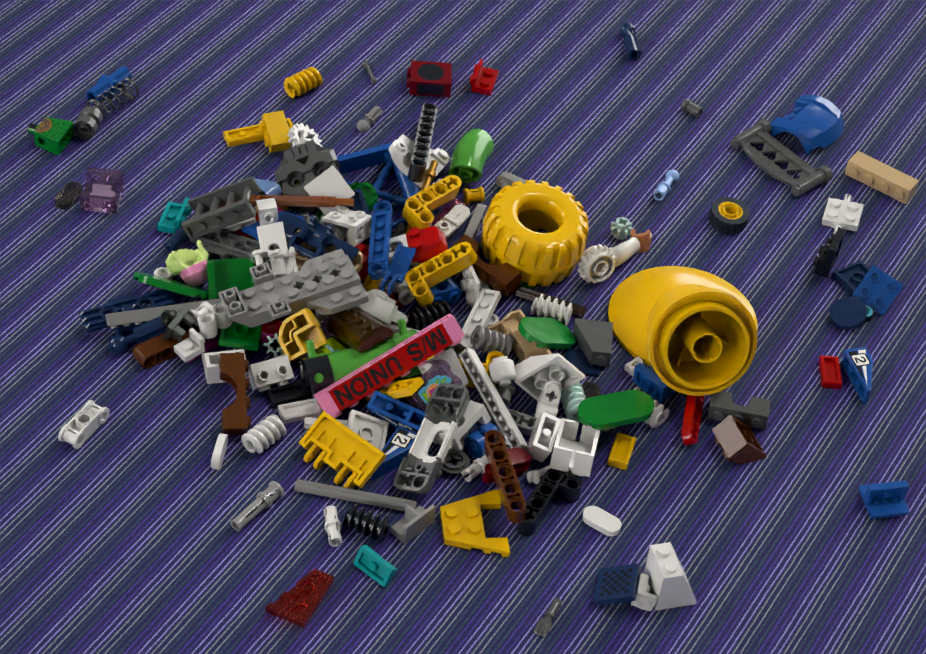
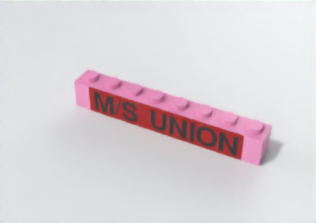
M449 313L313 396L322 411L336 418L342 414V410L345 408H352L359 404V400L363 397H371L378 388L391 385L394 382L393 379L398 376H406L411 372L410 369L416 365L420 367L427 363V359L434 355L436 357L442 354L446 347L459 344L462 341L461 338L465 335L454 315Z

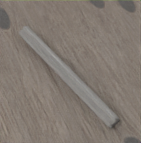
M297 479L294 486L295 491L400 511H405L407 506L413 509L417 506V502L414 500Z

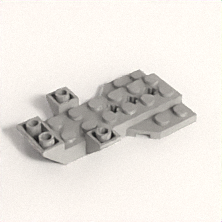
M342 249L306 260L298 272L274 279L268 262L249 268L254 287L238 291L237 287L218 292V296L229 319L251 328L296 313L304 308L312 310L318 308L325 310V313L335 314L369 302L368 295L361 284L357 271L348 255H345Z

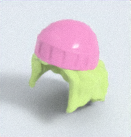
M197 240L198 249L172 251L165 261L170 273L180 275L182 280L191 286H200L208 280L207 260L209 254L200 240Z

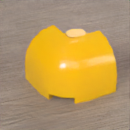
M304 308L286 318L279 329V344L284 354L288 355L290 362L308 355L306 341L313 340L315 350L328 343L320 328L321 324L314 313L308 308Z

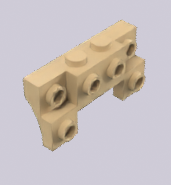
M521 309L510 312L501 321L486 327L512 337V349L521 362L530 356L552 354L549 348H539L536 346V342L533 341L531 343L521 335L518 323L523 317H526Z

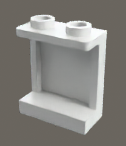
M470 400L464 414L465 422L458 427L449 449L461 451L463 447L460 439L476 422L487 424L491 420L484 404ZM438 432L433 439V443L442 445L447 432Z

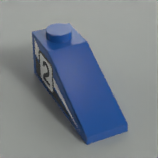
M866 347L844 350L841 364L863 404H866L871 392L873 356L869 354Z
M376 390L367 405L368 410L384 421L389 422L396 429L400 425L418 433L425 417V412Z
M400 425L382 449V452L387 457L373 473L371 479L375 480L400 467L403 458L407 457L417 432Z

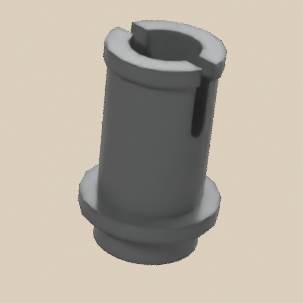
M684 99L681 104L683 111H688L697 118L703 112V108L692 103L691 99Z

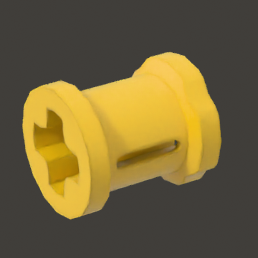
M480 186L478 189L471 190L465 188L463 190L465 204L475 201L484 202L485 193L483 187Z

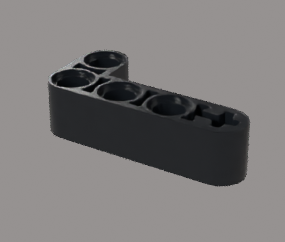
M548 469L526 502V518L523 522L518 523V533L522 536L533 535L556 498L568 503L577 502L582 488L580 478L564 471Z

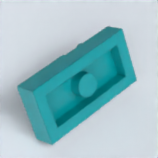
M367 545L360 547L353 562L355 566L383 587L389 586L392 577L395 576L398 570Z

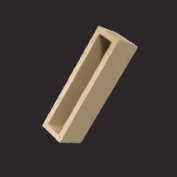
M857 151L848 160L845 170L846 175L904 204L914 196L919 180L860 151Z

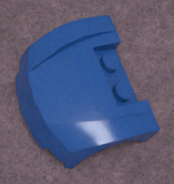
M803 94L795 101L796 108L784 118H776L770 123L772 128L770 134L772 137H775L780 132H789L795 135L800 140L807 155L810 154L812 149L829 146L844 131V120L841 111L832 102L817 95Z

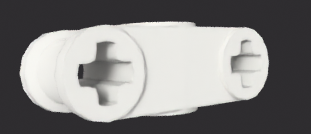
M89 400L61 428L58 440L61 442L66 441L72 444L74 448L79 449L105 423L110 413L109 408L100 407L93 400Z

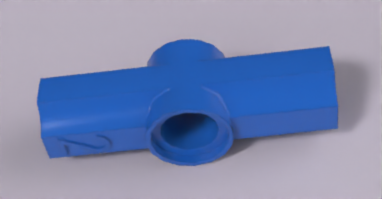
M123 66L109 76L102 75L97 84L86 92V97L88 100L95 99L96 96L102 95L104 91H108L112 86L115 87L123 79H131L132 73L127 67ZM112 88L110 92L115 94V88ZM108 92L104 93L103 96H108Z

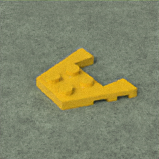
M498 489L440 507L439 512L445 545L469 550L472 547L482 549L483 553L491 554V552L501 553L502 557H509L508 538H486L483 526L482 509H501V498Z

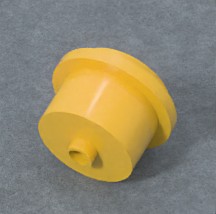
M685 284L667 291L656 301L648 317L647 354L649 361L658 377L668 387L677 392L693 396L710 395L720 392L733 385L744 375L755 356L757 329L754 319L740 300L723 290L708 288L698 284Z

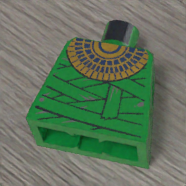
M46 117L39 125L31 123L28 127V133L34 135L36 146L60 155L74 136L73 122Z

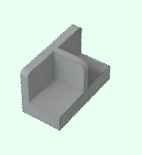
M433 504L427 509H424L421 505L415 509L407 506L404 517L391 526L390 533L406 544L434 523L436 507Z

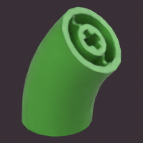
M472 129L464 134L453 151L448 174L458 176L461 182L464 183L480 180L484 164L493 153L494 145L491 136L482 129Z

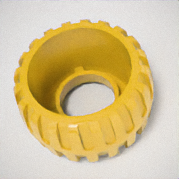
M526 180L525 183L516 181L511 186L506 185L493 197L484 216L481 236L483 254L491 265H500L507 262L521 271V282L528 283V286L535 287L539 284L541 286H549L552 282L559 283L565 277L572 274L581 255L585 251L589 230L587 214L584 212L582 204L579 201L575 202V196L570 192L566 194L560 186L556 185V187L548 185L549 182L541 181V183H535V180ZM523 224L540 227L549 233L534 232Z

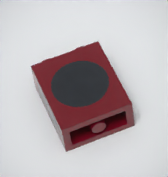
M411 60V67H407L406 88H410L409 95L450 97L452 63Z

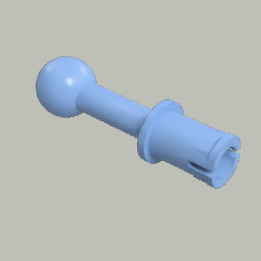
M676 170L667 171L665 175L666 180L657 185V189L654 191L655 200H663L664 196L671 191L670 185L679 180V173Z

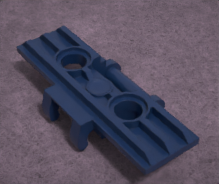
M285 211L281 214L277 222H283L288 250H290V247H294L296 253L312 259L327 254L326 248L333 245L335 246V251L342 249L345 255H348L351 262H353L358 254V248L333 236L336 232L334 226L330 224L324 226L318 223V219L312 215L309 217L310 223H307ZM304 242L317 249V251L313 253L300 245Z
M161 289L135 296L133 293L110 299L107 304L78 312V315L87 333L111 327L107 326L106 317L104 316L106 313L175 305L168 290ZM149 303L150 306L143 307L141 306V304ZM132 323L130 326L123 327L121 324L117 328H113L116 335H122L132 332L133 328L139 325Z

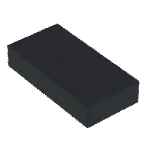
M303 380L266 390V396L272 409L278 408V405L310 399V392Z

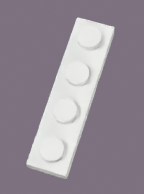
M482 289L462 328L465 336L461 338L460 344L475 350L474 344L470 343L471 334L477 325H481L484 328L487 326L501 298L500 291Z

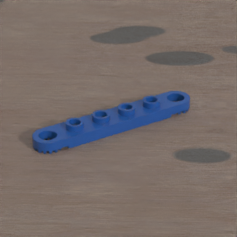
M387 200L379 201L373 207L367 269L372 280H380L388 273L393 208Z

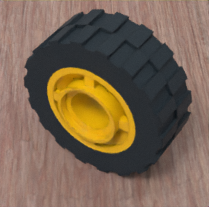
M720 197L715 202L713 201L708 220L710 225L719 232L731 235L738 234L746 228L750 216L749 208L736 198Z

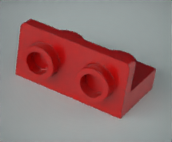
M480 59L478 65L475 64L473 74L470 76L471 92L491 96L499 70L483 67V60Z

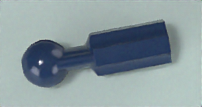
M624 23L620 27V34L625 38L623 43L629 60H639L642 52L638 39L634 35L636 29L632 23Z
M159 316L133 328L132 334L125 337L122 335L113 336L109 341L111 351L121 354L126 351L129 344L135 341L140 344L165 333L167 329L161 323L163 321L162 318Z

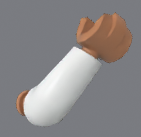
M632 229L629 240L615 247H610L615 253V267L623 264L635 253L647 252L650 249L652 242L650 230H647L645 233L636 234V229Z

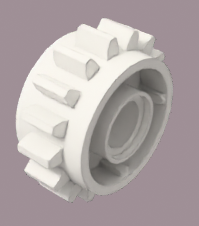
M601 244L586 249L578 262L579 268L577 270L580 272L579 275L588 283L592 282L593 284L606 280L615 269V253L606 245L602 246Z

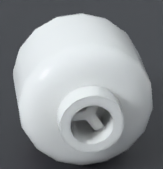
M507 356L492 359L493 362L489 364L492 382L499 384L500 387L511 385V381L516 378L513 360L508 359Z

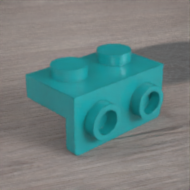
M185 198L183 204L168 201L157 225L158 231L175 234L174 232L181 228L182 222L187 220V216H190L192 212V207L188 202L190 198Z

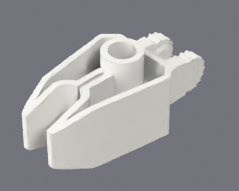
M367 293L369 302L358 305L365 313L376 317L375 319L383 325L386 323L390 324L391 321L398 324L397 321L399 319H405L406 323L408 321L407 315L397 310L396 301L387 296L385 299H382L372 293Z

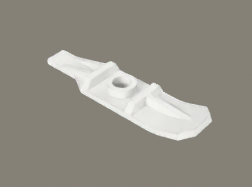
M462 204L455 205L434 226L443 231L447 238L470 216V210Z

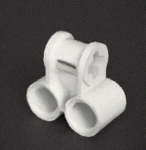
M204 301L196 310L189 311V314L196 319L194 325L199 326L200 333L205 339L214 338L218 334L217 328L224 329L232 324L222 303L212 306Z
M549 380L546 382L543 392L538 399L534 416L535 420L543 412L556 417L562 392V385L559 381Z

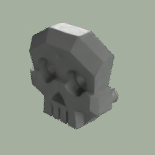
M314 140L301 144L299 147L296 146L283 151L284 156L281 164L274 171L277 183L283 189V195L309 196L304 186L332 165L342 176L338 169L340 164L334 149L323 148L316 144ZM287 207L289 210L305 212L319 209V207Z

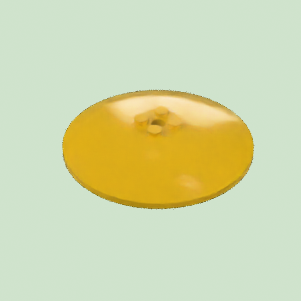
M682 266L654 267L631 275L615 289L608 307V321L613 323L612 333L616 340L633 357L637 358L639 356L643 363L651 366L647 354L648 317L656 301L667 291L685 284H698L732 294L748 309L758 330L756 314L746 297L729 282L706 271Z

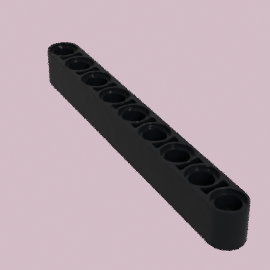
M424 103L422 105L407 176L412 182H423L438 110V107L431 103Z

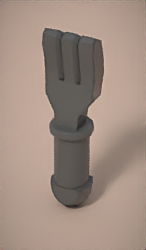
M558 598L551 602L552 604L545 613V617L540 619L533 633L546 638L552 626L551 620L555 619V615L562 605V601Z

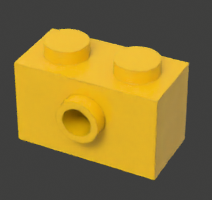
M284 111L263 114L261 121H259V127L261 132H264V144L269 148V152L273 153L290 149L292 143L288 142L290 139L287 136L289 127Z

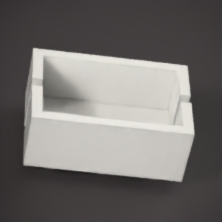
M562 418L549 468L564 472L570 470L577 476L590 477L600 430L593 429L588 424L587 426L583 425L578 442L575 440L579 422Z

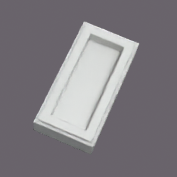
M315 398L278 405V412L283 424L302 421L305 417L317 418L322 414V410Z

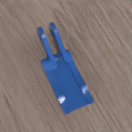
M398 243L388 267V273L382 279L379 290L384 291L387 286V295H391L397 282L403 283L415 256V248H409Z

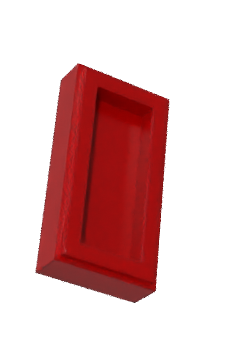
M820 355L818 361L822 387L841 389L842 378L839 357Z

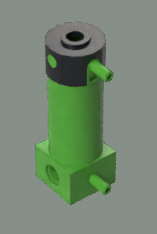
M399 319L397 321L399 333H395L392 339L387 338L388 340H383L362 353L349 348L328 354L325 352L316 354L313 340L306 341L308 357L302 358V372L310 396L312 397L314 394L416 334L417 331L413 329L407 331L405 319ZM416 365L410 369L411 372L402 378L420 375L421 372Z

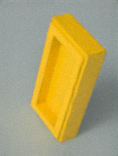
M617 432L607 465L627 470L637 438Z

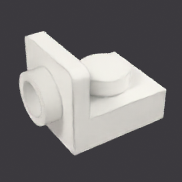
M191 328L189 329V337L173 346L174 352L186 363L205 352V339L200 332L197 333Z
M641 573L636 600L631 601V605L643 610L652 611L658 596L649 593L651 587L648 585L649 575Z

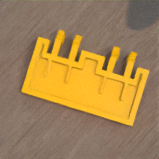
M325 411L322 412L299 441V444L308 450L303 457V460L307 463H310L319 451L322 450L313 464L316 470L320 469L325 463L336 471L340 469L334 478V483L340 485L348 474L353 472L345 482L344 488L352 489L357 485L362 489L387 457L385 453Z

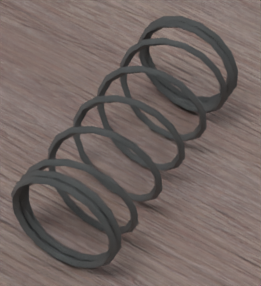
M125 78L122 82L117 83L115 87L112 86L108 91H104L102 95L89 100L86 105L89 106V103L93 102L95 108H99L104 118L107 117V111L113 113L114 107L120 109L121 103L126 105L128 99L134 100L139 96V89L132 79ZM125 80L130 81L134 85L137 92L136 96H134L132 89L124 83ZM122 84V90L117 85ZM125 85L131 90L133 96L126 90ZM112 88H115V94L110 92ZM116 88L124 94L126 103L119 99ZM108 92L109 99L103 96V94ZM109 93H112L118 99L119 107L112 103ZM98 97H101L102 103L97 101L96 99ZM103 97L110 102L113 111H109L105 107ZM99 103L103 106V108H104V110H105V112H106V115H105V116H104L103 109H102V107L99 105Z

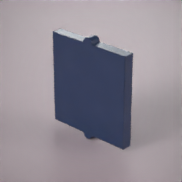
M566 349L567 361L585 376L599 377V367L601 366L590 365L582 350Z

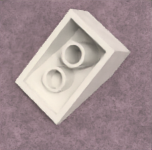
M559 353L530 356L517 364L514 382L538 401L547 381H559L562 385V391L583 380L585 375Z

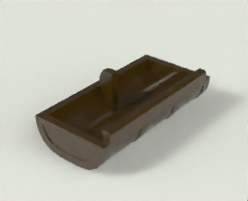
M356 306L330 315L327 322V328L330 333L359 353L366 351L387 338L392 339L394 337V333L389 327L383 325Z

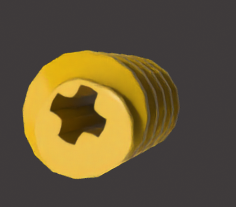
M309 67L291 77L285 78L284 89L291 98H294L295 96H300L301 93L304 94L306 91H311L312 88L315 89L317 86H321L323 79L316 68Z

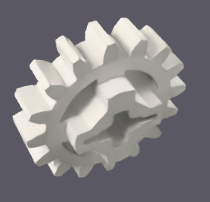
M296 123L288 130L287 136L290 138L288 142L293 144L292 148L299 147V145L306 144V142L312 140L322 146L320 144L322 141L317 138L319 135L314 132L313 128L310 130L308 125L304 127L303 123Z

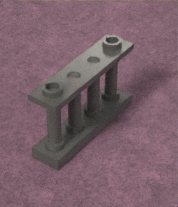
M252 176L189 199L188 202L195 211L193 218L183 221L181 227L189 239L192 240L256 216V211L249 202L250 196L261 193L262 190Z

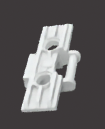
M283 222L258 226L257 233L260 249L252 252L256 265L262 264L264 257L269 258L274 279L298 272L295 248L290 247V250H288ZM273 245L280 247V249L269 250Z

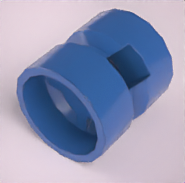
M490 422L483 424L464 439L467 451L474 458H481L485 455V433L489 430L499 431L494 424Z

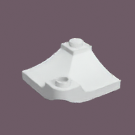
M402 134L391 144L388 150L394 164L408 176L415 142ZM430 149L426 170L429 169L431 161L436 160L438 162L435 170L437 176L451 158L442 149ZM414 182V183L417 184L420 188L422 187L423 182H420V183Z

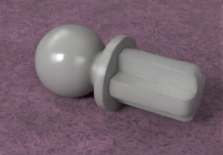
M374 106L368 114L364 115L365 119L357 123V129L360 132H368L371 124H376L375 121L383 113V110L379 106Z

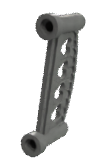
M764 118L758 120L754 126L730 140L732 148H742L747 156L765 173L791 186V192L794 196H801L821 183L825 184L833 179V172L827 165L814 169L770 135L772 131L771 125ZM764 144L763 150L757 151L751 145ZM776 153V157L774 160H769L767 156L762 154ZM775 163H789L785 170L775 165ZM800 172L801 174L799 179H793L787 173Z

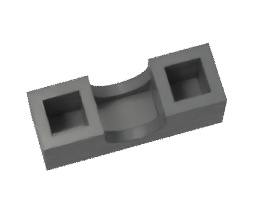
M720 391L711 394L707 419L722 422L731 415L748 427L766 429L771 400L751 396L748 405L740 406L732 401L731 392Z

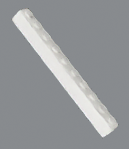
M466 348L458 356L510 449H526L528 445L476 352L474 349Z

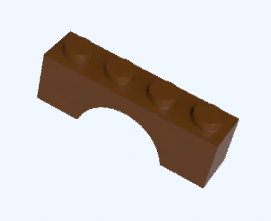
M465 234L450 247L452 248L461 242L470 243L477 255V260L472 265L477 277L483 283L493 287L495 291H500L504 296L507 297L521 285V271L507 262L500 265H491L483 262L479 258V243Z
M220 353L219 356L220 380L229 383L236 393L234 403L222 409V434H228V436L243 435L247 433L248 428H251V416H247V409H250V397H246V391L249 390V378H245V372H248V360H245L244 353Z

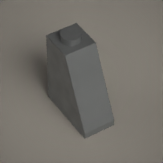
M575 318L573 334L589 364L609 367L612 354L613 323Z

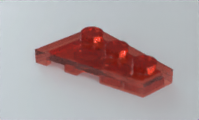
M317 569L312 570L299 580L296 586L289 592L285 591L281 594L280 599L268 604L265 612L305 628L333 584L334 576Z

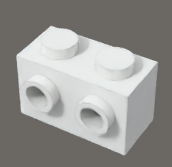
M288 355L248 366L247 374L252 390L259 389V392L271 389V385L277 384L278 387L287 385L294 378Z

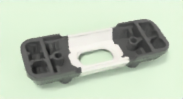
M441 383L434 389L425 409V417L407 457L403 458L394 478V486L398 490L428 494L435 480L442 475L441 466L458 427L465 422L464 414L470 402L468 389L464 385ZM440 431L447 432L437 456H429L428 451L435 435Z

